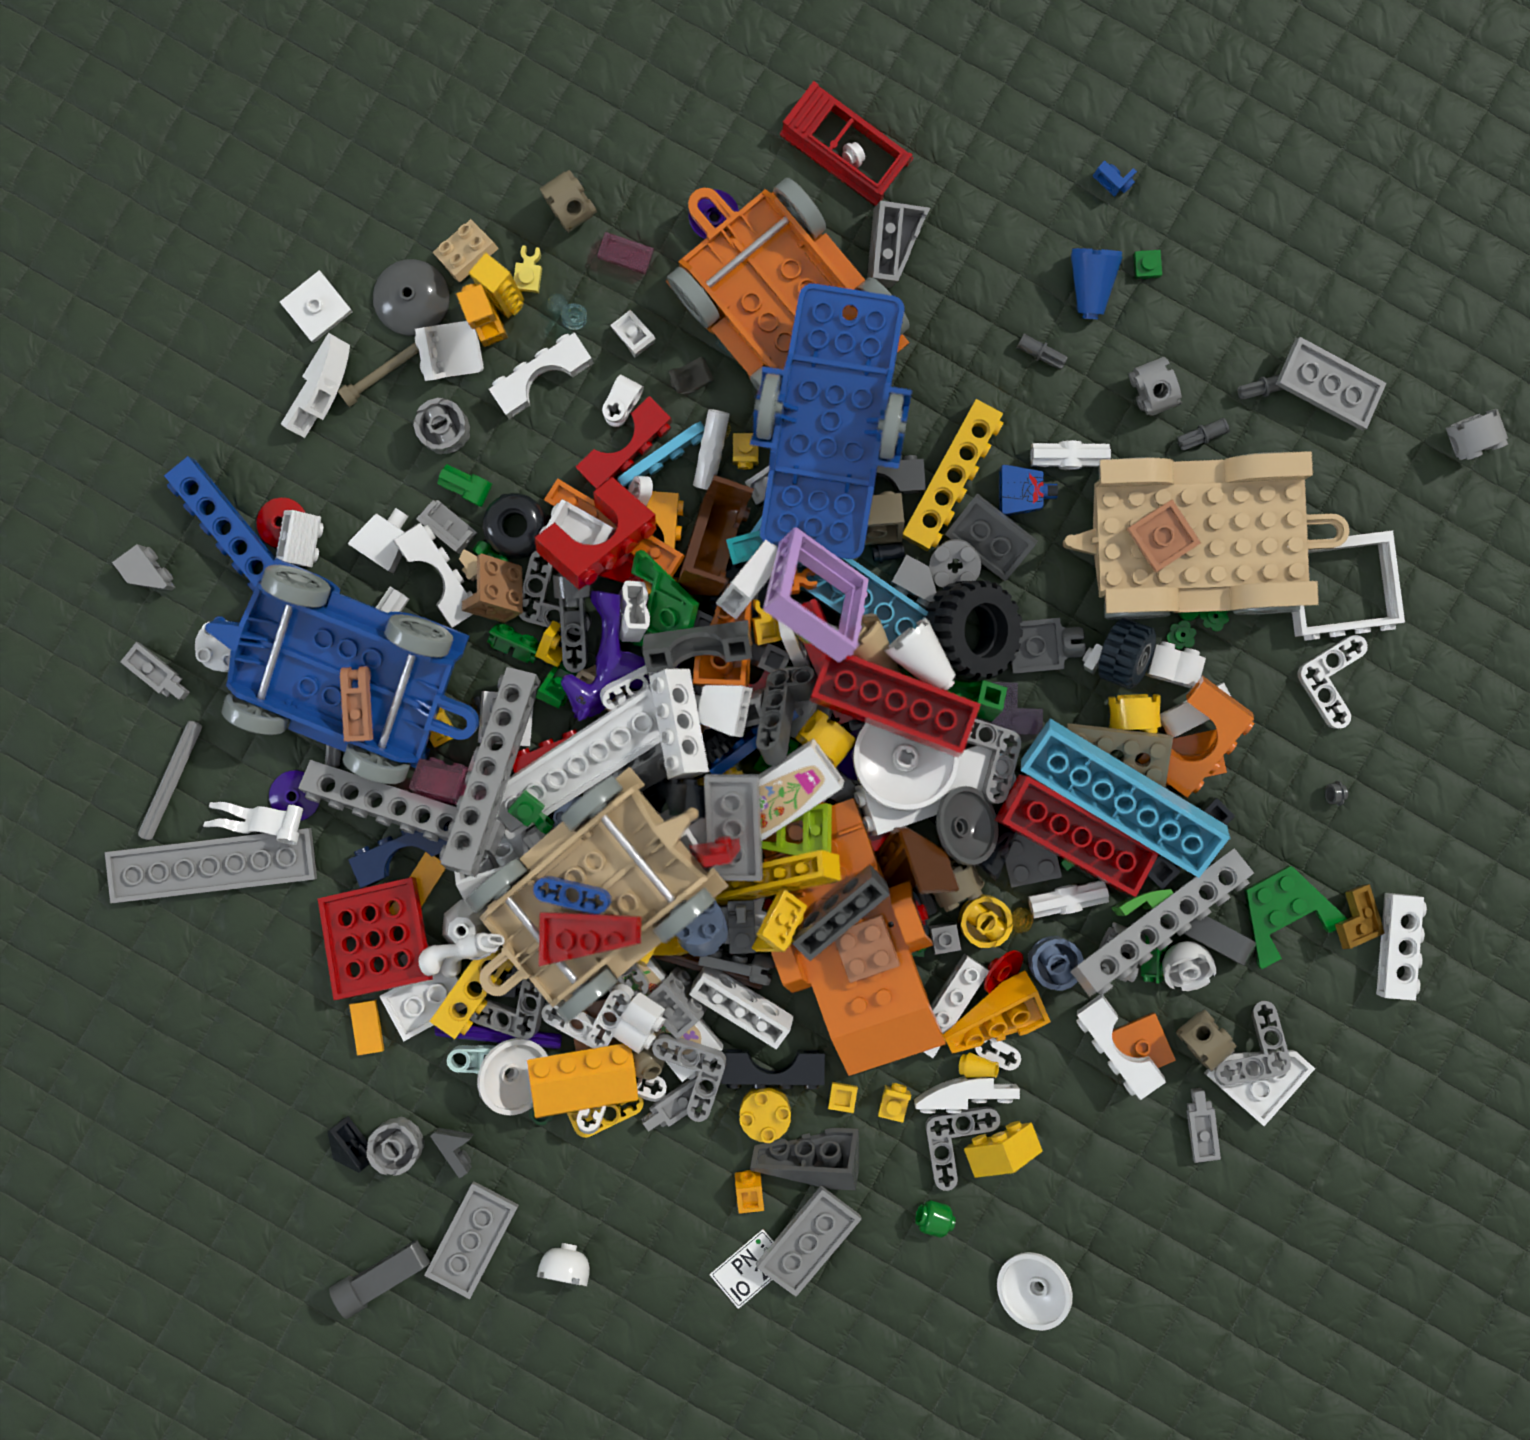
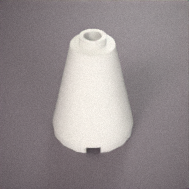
M923 618L916 622L918 627L915 629L908 628L888 646L889 648L885 649V653L921 682L946 691L955 683L952 680L955 677V673L929 621Z

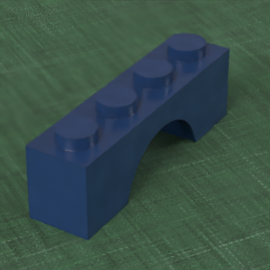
M450 822L444 825V831H448ZM401 831V837L393 840L392 836L379 840L377 841L378 847L370 850L366 846L354 851L355 857L348 860L358 884L362 888L389 876L391 860L400 849L406 846H414L423 849L433 857L440 854L442 847L447 845L448 841L439 839L438 842H434L424 838V833L415 831L414 834Z

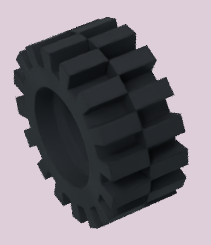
M713 728L706 729L702 737L707 764L714 763L717 758L720 759L724 753H727L729 748H732L734 743H736V738Z

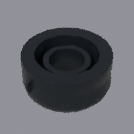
M521 493L501 494L485 511L483 517L485 539L483 541L505 557L511 559L530 557L536 551L535 537L539 535L544 526H547L550 515H546L543 508L527 495ZM511 515H522L527 521L526 531L519 537H509L504 530L505 521Z

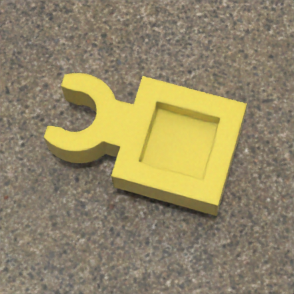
M523 245L521 256L524 261L523 263L516 262L514 280L520 291L539 293L542 267L535 264L541 258V251L539 247H536L535 254L529 257L526 255L527 247Z

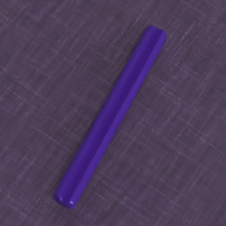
M472 1025L465 1035L460 1033L457 1036L459 1039L497 1043L517 1038L478 1025ZM435 1026L436 1036L452 1038ZM538 1032L528 1040L535 1042L540 1047L559 1049L562 1044V1035Z

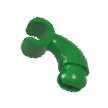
M478 541L473 548V552L477 555L485 554L509 562L507 557L490 550L492 547L484 541Z

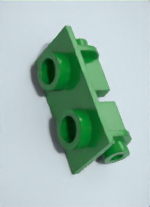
M497 623L489 631L490 636L487 643L491 644V648L508 654L510 648L513 647L515 649L512 657L527 664L529 662L535 663L537 659L535 655L540 644L535 637L515 632L511 626Z
M1145 935V944H1149V938ZM1169 945L1161 951L1157 947L1150 952L1153 957L1141 965V976H1143L1144 982H1154V978H1156L1157 984L1164 981L1162 961L1164 952L1168 950Z

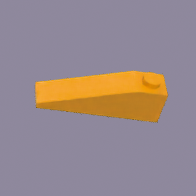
M1023 971L999 984L945 1032L943 1036L953 1054L982 1046L984 1041L991 1038H996L998 1042L1005 1040L1006 1035L1017 1032L1020 1036L1028 1034L1051 1021L1036 987L1026 971Z

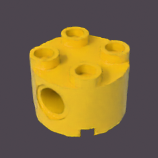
M1148 694L1118 695L1117 701L1113 696L1108 697L1110 708L1109 728L1122 730L1140 729L1142 732L1158 733V727L1162 726L1160 720L1161 696L1153 694L1152 699V697H1148Z
M819 709L812 714L795 737L802 745L814 738L835 768L843 761L856 742V739L838 723L829 719V716Z
M982 894L976 899L968 900L963 904L959 912L958 925L962 934L972 944L980 948H994L1000 946L1010 936L1013 928L1012 914L1004 902L991 895Z
M768 1085L765 1089L752 1088L744 1095L740 1104V1125L743 1131L750 1138L759 1142L772 1143L779 1139L787 1131L791 1122V1108L787 1096L780 1089Z

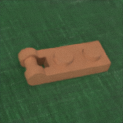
M360 666L354 670L351 667H342L340 670L344 742L373 740L370 697L371 671L368 666ZM353 680H358V688H352Z

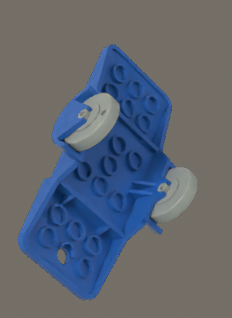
M808 284L801 289L784 370L762 367V382L755 402L753 435L750 445L771 448L769 474L760 527V537L763 542L767 540L778 547L779 542L791 530L797 527L838 558L856 559L863 553L878 466L899 469L912 390L891 387L904 315V305L898 297L821 284ZM852 305L857 308L858 315L855 319L846 320L843 317L842 312L846 306Z

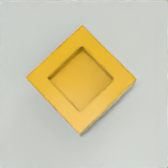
M832 1082L828 1109L854 1113L858 1087Z

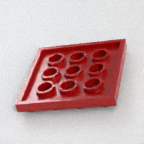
M415 877L318 898L333 1000H341L433 980V976L425 975L419 967V956L428 946ZM393 901L399 904V912L396 915H392L389 910L390 904ZM370 906L376 911L375 918L371 921L366 917V910ZM347 911L352 915V922L348 926L342 920L344 913ZM398 926L404 932L403 938L400 941L394 938V930ZM373 932H377L380 936V941L376 946H373L370 942V936ZM350 937L356 940V947L353 951H349L346 945ZM401 952L406 953L408 956V962L403 967L398 963V956ZM378 957L384 961V967L380 972L374 967V962ZM355 962L360 966V973L356 977L351 974V966Z

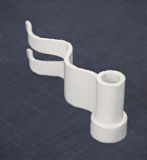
M210 802L209 808L229 812L245 819V822L214 819L204 822L203 827H221L244 834L262 832L277 836L276 840L281 843L297 845L299 838L297 831L303 813V808L299 806L288 805L287 811H281L268 807L248 809L227 802Z

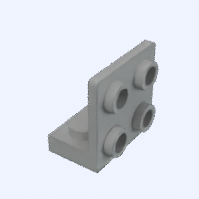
M678 966L670 972L657 988L646 996L665 1009L662 1016L665 1018L663 1025L677 1040L693 1027L709 1008L689 995L693 985L692 979L685 970H681Z

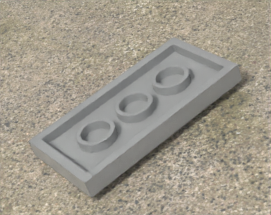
M1298 337L1294 340L1275 385L1360 430H1365L1370 423L1386 383L1315 344Z
M706 774L704 776L707 843L715 842V839L719 837L730 836L731 839L739 838L741 845L740 851L730 864L708 866V871L714 868L722 879L727 881H761L763 879L759 775Z
M473 1181L424 1276L470 1299L519 1205Z
M820 1186L756 1262V1268L797 1297L862 1218L859 1213L823 1186Z

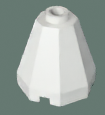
M461 899L444 913L443 937L449 944H455L459 938H465L468 935L478 933L491 934L479 918L488 908L486 907L480 912L475 913L465 903L464 899Z

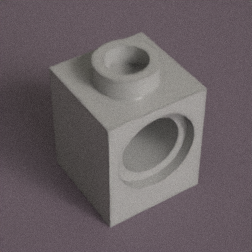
M948 922L928 926L930 939L933 943L932 950L935 955L961 950L957 924Z

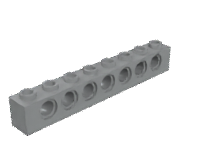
M507 667L505 673L499 677V691L497 697L491 701V715L489 721L483 725L480 747L477 746L474 751L473 761L475 763L473 769L468 771L466 775V789L464 795H461L458 799V813L456 819L450 823L448 843L442 847L440 852L441 865L447 870L477 877L536 699V694L541 684L536 674ZM512 694H519L516 701L508 702V698ZM504 718H511L507 726H500V722ZM496 742H503L501 749L497 751L492 750V746ZM488 766H495L492 774L484 775V770ZM479 791H487L486 796L482 800H476V794ZM478 815V820L475 824L467 825L470 816ZM463 840H470V845L467 849L459 850V845Z
M313 760L309 761L299 785V789L306 794L305 798L310 801L319 803L320 800L329 802L328 806L343 811L345 807L351 809L352 814L365 819L367 815L376 817L375 821L380 824L390 826L391 823L400 825L399 829L404 832L414 834L415 831L424 833V838L434 842H438L439 839L449 840L450 835H448V831H444V825L449 821L455 820L458 813L457 807L393 786L374 782ZM335 782L334 789L326 792L327 786ZM355 790H359L358 796L353 800H349L350 794ZM377 798H382L381 805L373 808V802ZM406 805V811L402 815L397 816V809L400 806ZM430 813V819L426 823H420L421 816ZM478 815L470 816L467 825L475 824L478 820ZM495 820L483 858H486L487 854L495 857L506 829L500 821ZM463 840L459 845V850H462L463 846L468 848L470 840Z
M1234 848L1208 867L1200 878L1196 876L1070 972L1089 997L1097 992L1100 996L1113 987L1110 982L1116 977L1120 981L1133 972L1130 968L1132 965L1138 962L1141 966L1153 957L1150 953L1153 949L1157 947L1161 951L1173 942L1170 939L1173 934L1177 932L1180 936L1192 927L1189 923L1194 918H1197L1198 921L1202 920L1211 913L1210 906L1216 903L1219 907L1231 898L1228 894L1231 890L1235 889L1238 892L1250 883L1247 878L1253 875L1254 872ZM1218 875L1225 878L1226 885L1219 881ZM1199 889L1207 894V900L1200 896ZM1180 904L1187 907L1188 915L1180 910ZM1160 918L1168 922L1169 929L1161 926ZM1141 933L1148 936L1149 944H1145L1141 940ZM1121 948H1124L1129 952V959H1125L1121 955ZM1101 963L1108 965L1110 969L1109 975L1102 972L1100 968Z

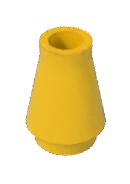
M970 1052L968 1055L962 1054L959 1062V1073L965 1075V1078H996L998 1075V1062H993Z

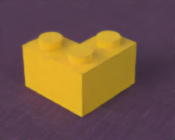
M1015 1121L1006 1125L1005 1131L998 1132L991 1137H987L986 1134L974 1137L972 1143L964 1148L974 1177L1015 1173L1043 1152L1032 1122L1021 1124L1020 1121Z

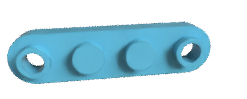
M701 421L695 423L624 472L617 479L624 488H627L635 476L657 473L664 467L662 463L670 458L672 461L679 458L685 453L683 449L690 444L693 446L699 444L702 440L705 426Z

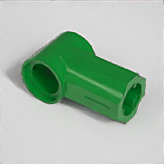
M448 464L441 470L437 482L441 487L461 495V498L480 507L483 506L493 485L479 476L469 475Z

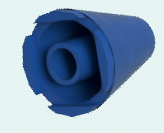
M1072 249L1071 260L1078 313H1083V319H1098V314L1104 315L1123 258L1121 251Z

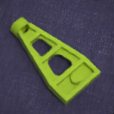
M828 803L818 804L790 822L803 821L802 843L794 844L785 840V829L787 826L785 825L776 831V842L761 841L762 849L792 856L818 850L831 852L832 805Z

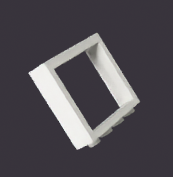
M1393 531L1348 536L1347 540L1338 547L1308 550V553L1378 545L1387 617L1307 627L1304 606H1300L1299 611L1292 612L1295 637L1304 636V641L1320 639V634L1329 633L1330 637L1345 636L1346 630H1355V634L1371 632L1370 627L1380 626V631L1396 629L1395 624L1405 623Z

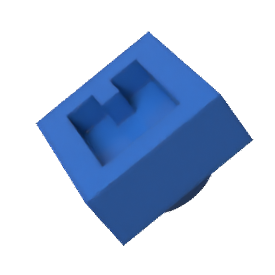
M1104 161L1096 169L1093 177L1115 197L1120 191L1125 193L1135 183L1133 177L1137 171L1133 168L1123 178L1120 176V171L1116 166Z

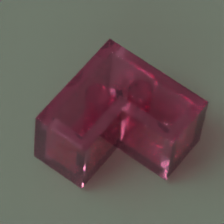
M419 758L409 788L417 795L451 806L452 804L457 805L459 797L464 795L466 789L465 778L468 773V767L459 763H453V766L447 765L442 760L430 758L429 760Z

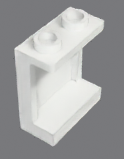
M562 499L552 509L551 519L547 526H544L540 531L541 533L555 522L575 541L582 544L595 545L610 539L616 532V529Z

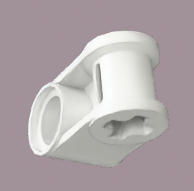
M621 374L617 377L602 408L605 420L610 426L620 427L626 422L633 407L640 399L644 386ZM619 409L620 415L615 414L611 417L610 411L615 412Z

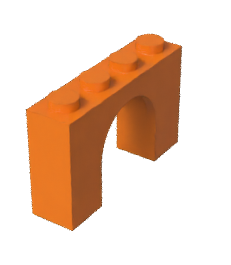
M1204 676L1189 691L1186 699L1188 703L1213 721L1217 728L1215 741L1209 749L1197 755H1183L1171 749L1166 781L1187 798L1192 792L1196 794L1201 789L1208 773L1213 774L1221 764L1219 760L1225 753L1229 755L1237 745L1236 740L1241 734L1246 735L1254 725V716L1250 710ZM1138 754V762L1141 764L1149 761L1150 756L1148 754Z

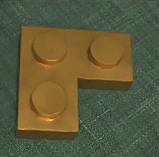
M1370 884L1361 885L1345 892L1352 917L1335 924L1342 949H1351L1385 934Z

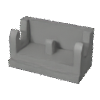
M433 500L416 518L424 526L428 525L438 538L458 554H461L477 535L474 529L439 500L436 502Z

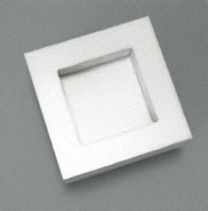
M1096 644L1094 649L1089 648L1082 659L1085 662L1083 665L1084 669L1093 675L1099 666V658L1103 647L1099 644Z

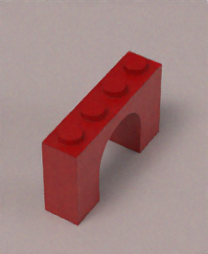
M613 477L593 492L595 508L617 527L616 532L610 539L595 545L582 544L571 538L555 522L535 537L537 553L578 590L592 584L599 574L606 569L612 568L619 558L624 554L631 553L639 542L644 538L651 537L656 530L655 513Z

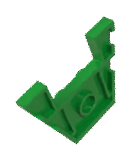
M637 551L631 573L652 583L647 606L650 623L645 634L693 628L699 603L645 551ZM643 635V637H642V639H641L640 642H629V643H633L634 645H637V646H643L644 635Z
M1290 865L1244 889L1249 921L1253 931L1252 938L1257 943L1255 948L1259 969H1264L1282 959L1270 937V934L1313 911L1316 912L1327 933L1336 930L1335 924L1347 920L1332 903Z

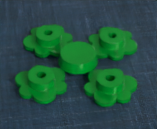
M1227 611L1178 613L1183 621L1170 626L1171 632L1167 634V641L1174 644L1175 648L1179 650L1183 647L1190 648L1195 643L1193 637L1196 635V630L1191 628L1188 621H1192L1200 616L1204 620L1203 626L1205 628L1211 627L1213 631L1218 632L1222 630L1223 624L1229 621V617L1226 615Z

